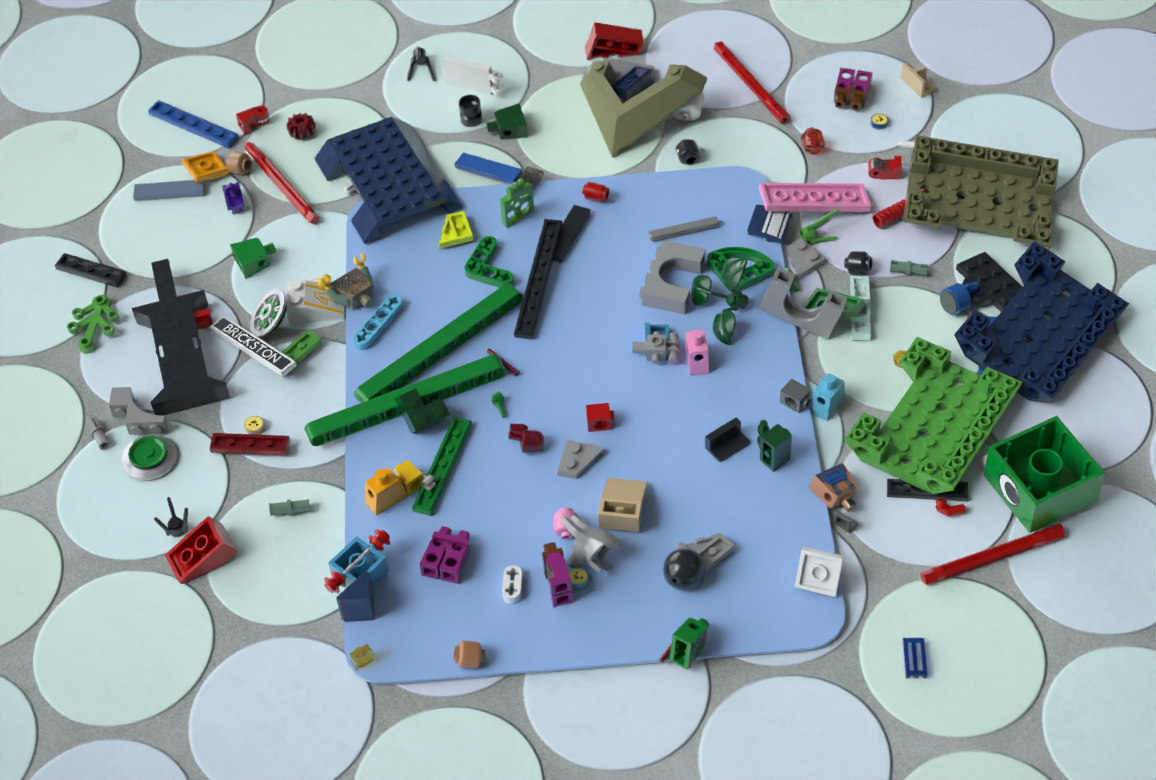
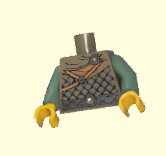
M364 253L360 254L362 261H359L357 256L353 259L354 264L359 266L360 269L356 267L331 282V277L328 274H324L323 279L320 278L318 280V285L326 288V293L335 304L347 306L350 309H355L360 305L366 308L372 306L374 302L372 299L374 285L370 271L364 265L366 260Z

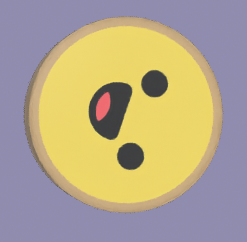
M251 416L245 420L244 427L248 434H260L264 430V422L259 416Z

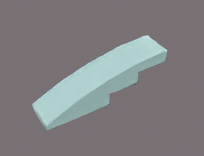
M850 276V296L862 298L865 302L857 316L851 317V340H871L869 276Z

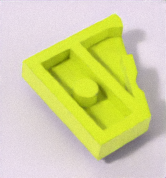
M464 211L446 215L442 236L438 241L440 249L473 241V235Z

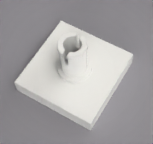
M802 547L795 588L836 597L844 556Z

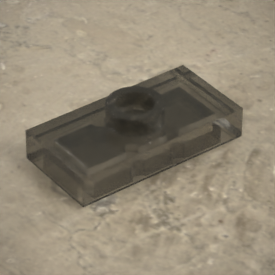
M527 166L519 179H523L525 183L529 182L533 186L534 191L544 174L541 170Z

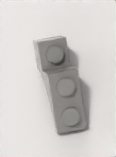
M114 387L111 389L109 408L112 416L126 417L125 425L129 435L167 433L168 426L165 417L149 414L138 408L134 403L135 398L131 387Z

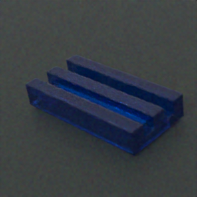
M903 638L905 678H910V676H914V678H919V676L927 678L924 638ZM908 643H911L913 670H910ZM916 643L920 645L922 670H918Z

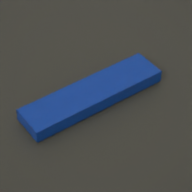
M464 152L454 163L455 168L510 184L517 182L523 174V170Z

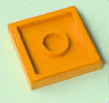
M214 151L182 159V165L196 183L229 175V170Z

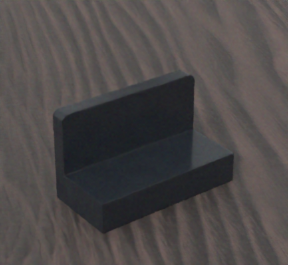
M737 417L705 436V449L718 462L724 461L750 444V440L741 432V421Z

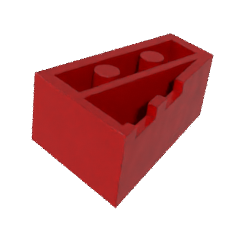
M594 22L585 45L587 60H592V57H602L603 59L613 55H618V57L638 56L644 44L642 30Z

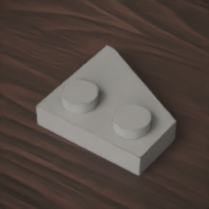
M802 238L787 246V253L789 258H791V264L795 269L798 280L825 264V258Z
M567 440L557 470V476L577 479L583 474L585 469H588L593 464V460L598 455L602 456L604 454V447Z

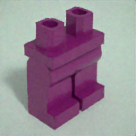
M442 526L438 532L434 531L420 562L421 576L439 580L441 575V580L459 584L464 563L470 553L469 532L461 530L458 536L452 535V529Z

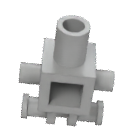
M658 331L653 334H647V342H633L632 352L647 353V361H652L653 364L666 361V356H669V363H677L680 347L678 341L679 334L670 333V340H666V335H661Z

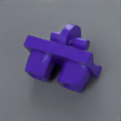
M240 183L222 185L227 210H231L232 214L242 213V208L245 207Z

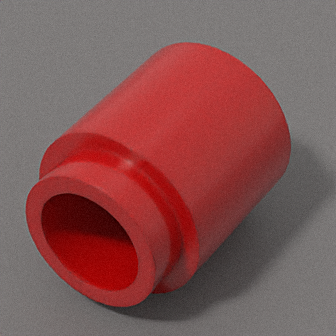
M590 181L584 184L582 189L585 199L597 202H606L610 193V189L606 185Z

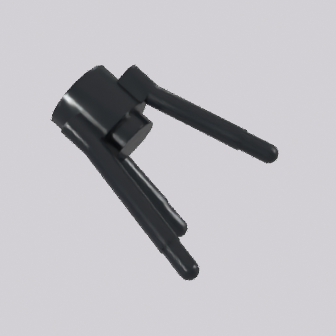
M417 47L413 50L407 81L410 80L414 63L421 65L424 62L427 64L432 80L436 81L429 57L426 56V50L422 47Z
M167 497L172 518L169 519L167 526L157 517L154 518V521L165 531L167 536L180 537L188 531V508L184 509L183 520L176 517L171 498Z

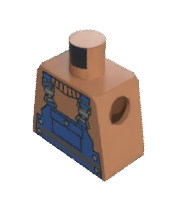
M844 463L814 475L808 487L829 508L833 509L842 505L849 512L857 506L853 497L858 490V486Z

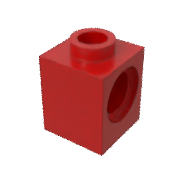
M609 403L586 405L588 432L611 430V422H615L614 410H610Z

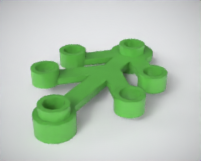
M106 295L94 297L92 304L83 309L75 308L72 310L73 318L81 321L67 324L70 334H76L80 329L89 325L85 337L81 338L78 344L80 351L84 354H89L95 349L92 339L97 324L101 327L105 336L109 337L115 333L113 325L107 324L101 317V313L104 311L110 322H117L120 318L118 311L110 308V299ZM94 311L92 315L81 320L84 317V315Z

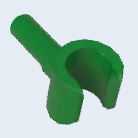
M498 391L492 395V404L498 408L501 417L505 418L506 414L501 405L504 401V396Z

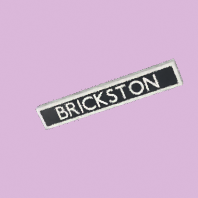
M225 316L210 326L214 333L282 377L297 366L294 360Z

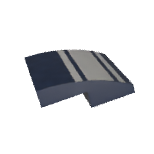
M756 204L747 229L748 235L766 236L767 242L784 243L793 216L786 211H766L764 205Z

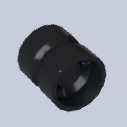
M465 95L458 101L461 123L466 127L478 126L482 122L480 99L476 95Z

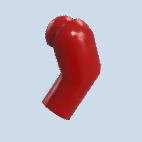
M944 498L936 500V510L948 517L966 513L964 504L950 506Z

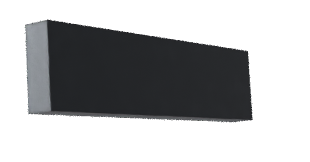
M573 205L563 222L553 261L560 263L563 261L589 217L590 209Z
M63 253L55 264L56 270L116 288L120 286L127 276L124 270L67 253Z
M887 478V497L928 500L944 498L946 501L968 502V482H958L953 491L932 494L901 479Z

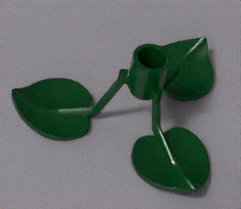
M731 258L723 266L722 279L726 281L724 285L732 291L728 295L709 291L712 286V280L707 275H698L692 282L691 299L695 305L702 306L705 304L708 294L725 298L726 303L730 306V308L723 309L722 314H717L713 321L715 337L727 345H731V337L736 323V318L732 311H737L738 308L745 309L749 303L748 296L735 289L744 274L748 261L746 258Z

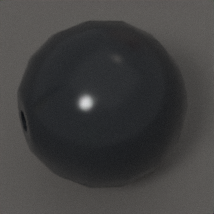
M679 548L674 550L667 556L663 564L665 580L671 587L677 590L688 591L694 589L703 581L705 576L704 560L699 553L692 549Z

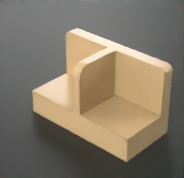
M907 63L902 64L901 79L920 98L935 92V86L926 78V67L917 69L916 67L911 68Z

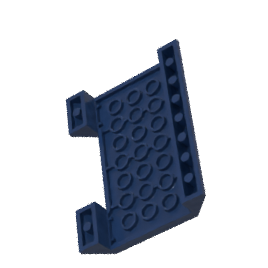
M394 117L385 118L327 139L314 158L327 181L342 176L343 168L364 202L351 219V223L364 244L381 238L379 227L438 205H442L446 213L463 208L462 203L411 125Z

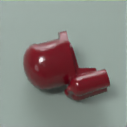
M510 424L508 439L520 441L522 453L539 452L542 450L544 436L540 431L528 430V426L525 424Z

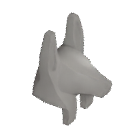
M572 515L571 520L564 516L561 519L562 523L576 538L567 564L572 568H579L587 561L598 572H602L604 569L609 570L612 566L603 557L610 549L617 551L621 543L609 532L601 528H592L576 515Z

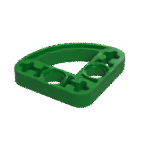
M725 247L714 250L707 255L708 267L723 284L726 281L722 279L721 271L727 259L746 258L755 262V264L745 268L742 279L737 288H735L739 292L774 274V262L761 252L750 248ZM747 274H754L755 277H754V278H748L746 275H747Z

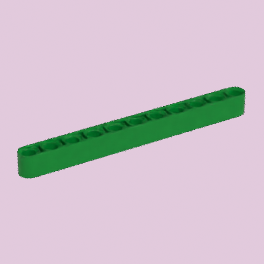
M510 283L504 284L361 384L355 390L354 397L362 403L402 388L518 306L523 299V294Z
M492 354L313 420L306 424L304 430L312 446H321L401 416L402 413L395 398L415 388L424 405H427L441 397L444 400L498 380L506 374V369L499 356Z

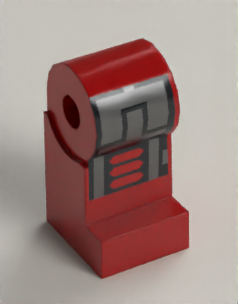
M894 156V159L872 158L869 160L868 174L871 178L901 180V156Z

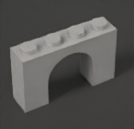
M663 240L661 247H657L656 259L651 262V271L646 274L645 286H642L640 289L639 297L642 298V305L685 315L690 302V289L667 284L661 277L667 272L674 270L701 274L705 264V249Z
M778 267L764 294L759 309L828 339L844 309L847 297L830 290L820 307L815 309L799 307L792 302L788 295L795 274Z

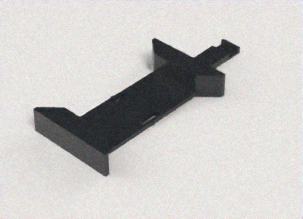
M169 259L151 262L159 301L134 307L132 312L137 324L152 329L155 342V352L158 357L164 388L151 401L154 414L163 416L230 398L226 382L209 377L207 374L201 340L194 312L204 310L209 306L205 291L200 290L177 296ZM193 337L197 339L198 348L194 346ZM159 346L163 348L164 357L160 356Z

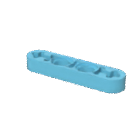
M399 295L388 296L354 335L353 341L356 349H368L402 310L403 304ZM381 314L388 315L386 318H379ZM371 326L378 327L374 331L368 330Z

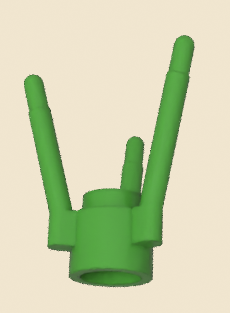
M839 209L799 230L801 238L805 242L809 241L810 244L836 240L837 236L816 238L818 236L816 227L829 221V218L838 213Z

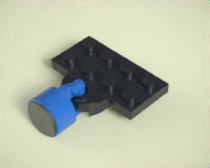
M983 252L957 264L956 270L964 277V281L962 284L956 283L943 289L940 293V303L943 309L951 315L968 309L973 303L977 304V307L987 306L992 303L1002 312L1023 286L992 257Z

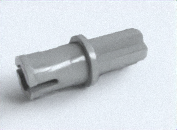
M95 417L87 418L86 425L91 432V438L95 439L101 450L109 448L111 443L105 435V429L100 426Z

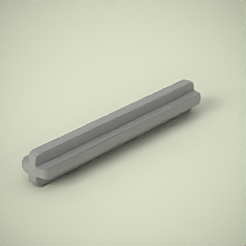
M714 216L649 231V238L651 241L710 229L718 227L719 221Z

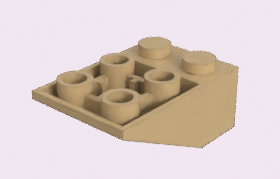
M608 478L598 512L599 528L639 532L647 481Z

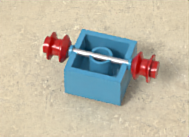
M376 529V535L368 537L370 544L356 536L328 562L332 577L324 578V586L329 592L339 593L340 586L348 587L365 571L369 572L373 587L389 571L386 556L379 552L384 550V544L390 545V536L385 530Z

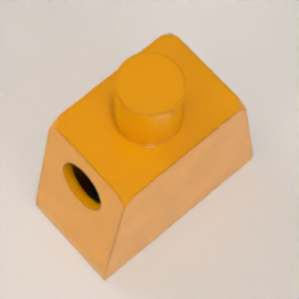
M389 468L378 469L375 472V476L365 483V503L375 515H378L407 496L401 481Z

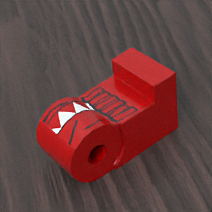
M263 105L252 107L236 114L237 124L244 135L251 133L250 129L268 124L270 120L268 109Z

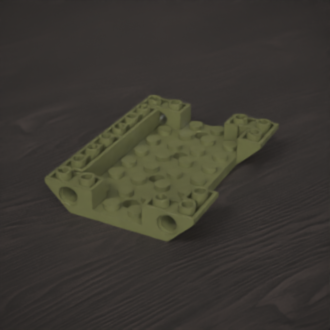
M916 135L910 162L903 221L935 228H941V225L1007 236L1011 237L1013 241L1032 244L1036 241L1044 247H1051L1054 216H1051L1053 195L1057 185L1059 159ZM921 189H927L929 193H924ZM957 195H962L965 199H959ZM993 201H997V202H999L1001 205H999V206H998V205H995V204L993 203ZM1030 207H1033V208H1035L1037 211H1036V212H1032V211H1030L1029 208H1030Z

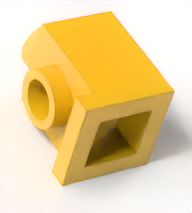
M409 460L398 464L394 468V472L405 487L408 496L421 488V482L423 481L422 473Z

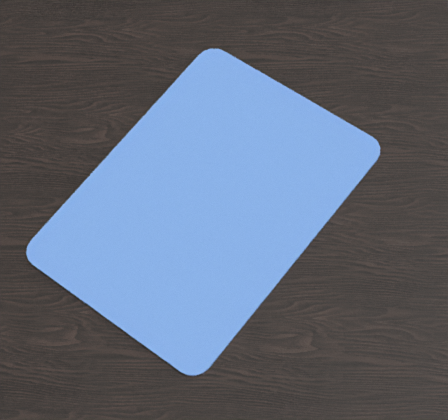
M725 166L529 182L533 186L535 211L508 228L502 224L500 199L507 195L506 187H512V184L452 188L462 203L463 208L446 213L442 205H438L379 227L381 238L366 244L363 243L351 223V219L364 202H358L351 209L346 222V273L356 267L360 269L359 266L354 264L353 259L357 256V259L362 261L360 254L364 253L366 256L364 265L368 267L373 280L372 299L374 302L369 308L360 305L355 309H350L346 306L345 409L360 403L354 397V392L361 384L499 289L498 287L470 279L465 275L464 266L483 237L493 236L497 241V250L487 265L511 272L514 276L513 287L520 291L524 297L544 219L562 220L564 222L573 205L590 209L589 217L561 263L553 261L533 340L514 337L522 304L521 301L518 306L403 387L489 356L490 354L487 353L489 348L516 370H520L518 376H514V373L505 367L506 374L502 378L444 399L443 401L450 415L414 433L410 432L403 415L345 436V546L356 536L370 544L368 537L370 535L375 536L376 529L385 530L390 536V545L384 544V550L379 551L386 556L389 571L372 587L374 592V620L344 622L345 655L348 666L356 676L370 683L388 685L658 663L661 656L672 643L673 633L688 618H693L697 621L700 618H704L709 622L706 644L696 659L806 651L824 647L838 637L845 621V605L840 579L836 597L795 588L802 547L836 554L827 505L808 487L814 475L821 473L810 405L807 408H803L800 413H797L780 403V390L791 378L806 386L796 326L759 309L773 276L740 291L748 296L749 303L745 309L738 308L737 311H732L735 315L736 323L731 337V345L720 342L713 333L715 316L722 314L723 309L730 308L726 303V299L708 294V299L702 306L695 305L691 299L692 282L698 275L710 277L712 286L709 291L724 295L732 293L707 265V255L720 248H750L761 252L774 262V274L778 267L785 269L781 243L767 242L766 236L748 235L747 232L756 204L764 205L759 185L760 183H769L767 178L758 171L748 167ZM590 181L606 185L610 189L608 200L606 202H597L585 199L582 194L584 184ZM527 202L522 204L521 210L527 206ZM464 211L473 235V241L440 249L438 241L442 236L446 215ZM509 212L507 214L508 218L514 215V212ZM714 216L719 221L718 227L656 241H651L649 238V231ZM663 240L705 249V264L701 274L674 270L667 272L661 277L667 284L690 289V302L685 315L643 306L642 298L639 297L641 287L645 286L646 274L651 271V262L656 259L657 247H661ZM479 255L476 258L484 259L486 256ZM748 260L746 268L755 264V262ZM493 273L485 274L486 277H492L494 275ZM747 274V275H746L748 278H754V277H755L754 274ZM399 295L402 299V310L368 349H356L353 341L354 335L388 296ZM381 314L379 316V318L388 317L387 314ZM645 322H650V325L669 324V334H679L678 341L680 347L677 363H669V356H666V361L653 364L652 361H647V353L632 352L633 342H645ZM371 326L368 330L374 331L378 327ZM696 329L705 331L708 346L709 374L690 376L685 352V333ZM700 354L696 355L694 359L701 360ZM498 391L504 396V401L501 405L506 414L505 418L501 417L498 408L492 404V395ZM609 403L610 410H614L615 422H611V430L588 432L586 405ZM453 417L472 420V427L432 516L412 511V506L420 489L409 496L407 495L378 515H375L366 505L365 483L375 476V472L378 469L389 468L396 475L394 468L398 464L409 460L418 470L421 469L427 475ZM737 417L741 421V432L750 440V444L724 461L718 462L705 449V436ZM761 420L768 422L769 430L776 424H779L783 428L788 429L792 435L791 459L774 472L760 461L757 428ZM510 424H525L528 426V430L540 431L544 436L542 450L539 452L522 453L520 441L508 439ZM567 440L604 447V454L602 456L598 455L593 460V464L588 469H585L583 474L577 479L557 476V470ZM608 478L647 481L639 532L603 529L612 534L621 543L617 551L610 549L603 557L612 567L609 570L604 569L602 572H598L587 561L583 563L579 568H583L588 573L587 585L580 589L572 588L573 603L553 608L548 578L545 579L543 569V545L555 542L557 548L562 547L564 560L569 572L573 568L567 562L576 539L574 536L571 539H562L561 536L554 533V514L561 508H572L574 512L578 513L579 518L592 528H599L598 512ZM442 526L452 529V535L458 536L461 530L468 531L470 534V553L464 563L459 584L441 580V575L439 580L421 576V559L432 539L434 531L438 532ZM721 533L735 545V550L708 570L703 581L694 589L688 591L674 589L664 578V561L671 552L678 549V544L681 542L689 544L696 542L697 538L710 537L713 534ZM515 565L522 570L521 599L517 603L509 604L503 599V574L507 567ZM512 574L511 581H514L516 574ZM511 588L509 594L510 596L513 595L514 588ZM460 641H477L481 644L482 649H485V661L481 662L477 669L460 668L457 662H454V648ZM670 655L667 657V659H666L664 662H671V661H669Z

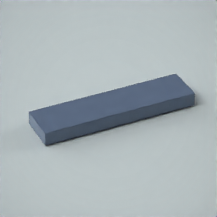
M194 180L134 184L133 198L134 201L204 196L205 182L196 183Z

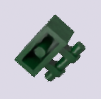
M761 420L757 428L760 461L774 472L791 459L792 435L788 429L783 428L779 424H776L769 430L768 422Z

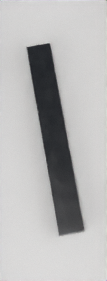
M544 219L514 331L515 338L533 340L563 226L562 220Z

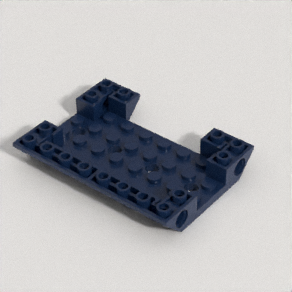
M1036 241L1029 246L1014 264L1024 286L989 326L991 320L975 309L955 332L954 336L964 356L985 370L986 367H989L1022 381V385L1017 393L1030 401L1051 402L1127 308L1129 303L1098 282L1092 290L1062 271L1065 260ZM1062 292H1068L1070 296H1065ZM1043 314L1049 315L1051 319L1044 318ZM1023 338H1029L1032 343L1025 342ZM1003 362H1010L1012 367H1007Z

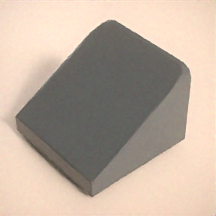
M835 510L834 524L850 533L858 523L839 510Z

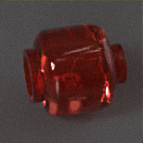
M808 128L800 137L804 151L811 155L820 153L825 147V140L822 131L819 129Z

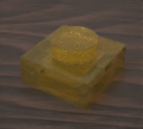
M368 644L357 647L353 652L349 653L355 670L374 661L372 649Z

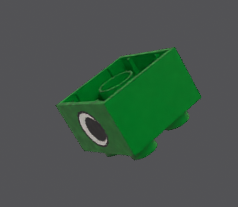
M1058 416L989 446L984 469V477L1029 534L1098 502L1105 475L1102 468Z

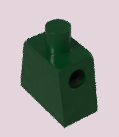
M520 103L496 110L494 112L495 121L486 123L487 132L498 131L501 140L528 137L527 124Z

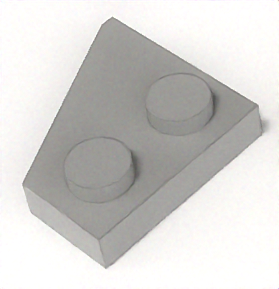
M717 533L710 537L697 538L696 542L684 544V542L678 544V549L688 548L699 553L704 560L706 573L734 551L735 545L723 534Z

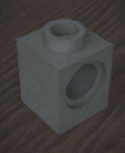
M791 378L780 390V403L800 413L803 408H807L811 403V389Z

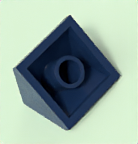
M635 66L611 87L626 102L653 84L652 71L650 68Z
M365 571L336 597L341 619L344 622L374 620V592L370 574L368 571Z

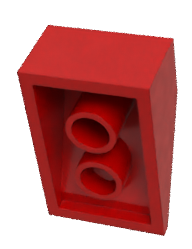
M207 516L169 550L165 557L178 582L183 584L225 564L238 550L224 525Z

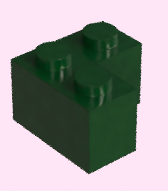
M416 388L395 398L411 433L450 415L442 397L424 405Z

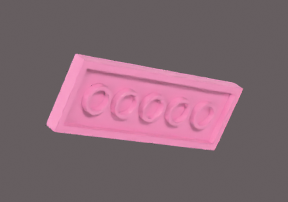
M760 183L759 185L765 209L771 212H832L836 209H839V212H870L872 207L864 185L858 183Z

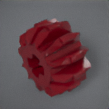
M299 112L298 115L293 114V117L288 118L286 127L290 137H294L295 140L301 138L303 141L304 138L309 139L310 135H314L316 124L312 115H308L307 112L304 114Z

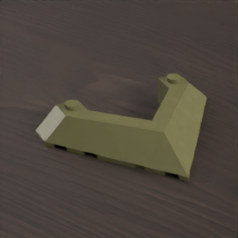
M594 60L585 70L580 85L612 158L618 155L617 152L623 147H629L643 134L655 128L667 119V115L672 111H678L688 103L687 100L694 95L696 97L700 95L705 87L707 77L686 65L670 64L664 79L622 104L611 87L616 73L610 62Z

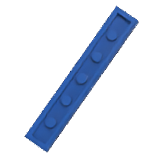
M160 100L148 110L151 116L228 149L239 139V135L233 131Z

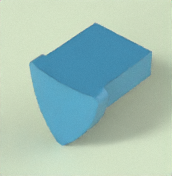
M645 322V342H647V334H653L656 331L660 332L661 335H666V340H669V324L650 325V322Z

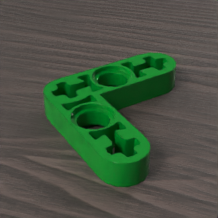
M493 236L483 237L464 266L465 275L470 279L498 288L506 283L514 286V276L511 272L487 265L497 250V241ZM479 255L486 256L484 259L476 258ZM487 273L494 274L492 277L485 276V274Z

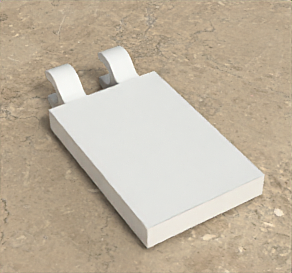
M443 56L442 68L445 85L492 95L493 93L497 97L501 96V90L504 91V84L500 83L499 79L503 78L502 71L491 70L489 65Z

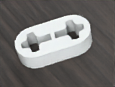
M515 565L507 567L503 574L502 594L504 601L509 604L517 603L521 599L522 570ZM512 574H516L514 581H511ZM514 588V593L510 596V590Z

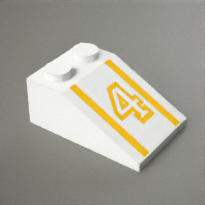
M308 280L287 281L286 313L289 323L344 320L345 306L335 304L326 293V288L320 287L316 282Z

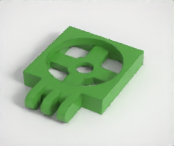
M519 179L517 181L518 184L514 182L512 187H506L507 195L500 199L502 224L506 228L535 211L533 186L529 182L525 183L523 179ZM527 202V206L521 210L522 204ZM513 211L514 215L508 218L507 214Z

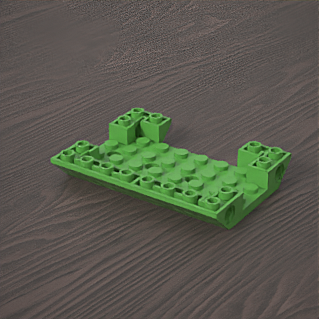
M916 337L899 362L913 381L905 395L881 429L880 419L863 412L846 436L845 442L860 461L932 494L953 491L1018 392L1022 381L989 367H986L982 375L950 362L952 351ZM960 382L963 385L957 386L954 383ZM942 407L946 410L939 411L937 408ZM925 433V434H927L928 436H927V437H921L919 434ZM909 460L911 463L904 464L901 461Z

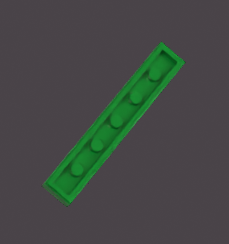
M453 417L427 473L428 476L432 475L433 482L436 485L430 491L421 486L412 506L413 512L432 516L472 427V420Z

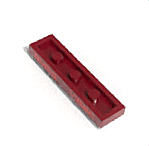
M213 433L209 449L211 453L287 456L290 437L284 435Z

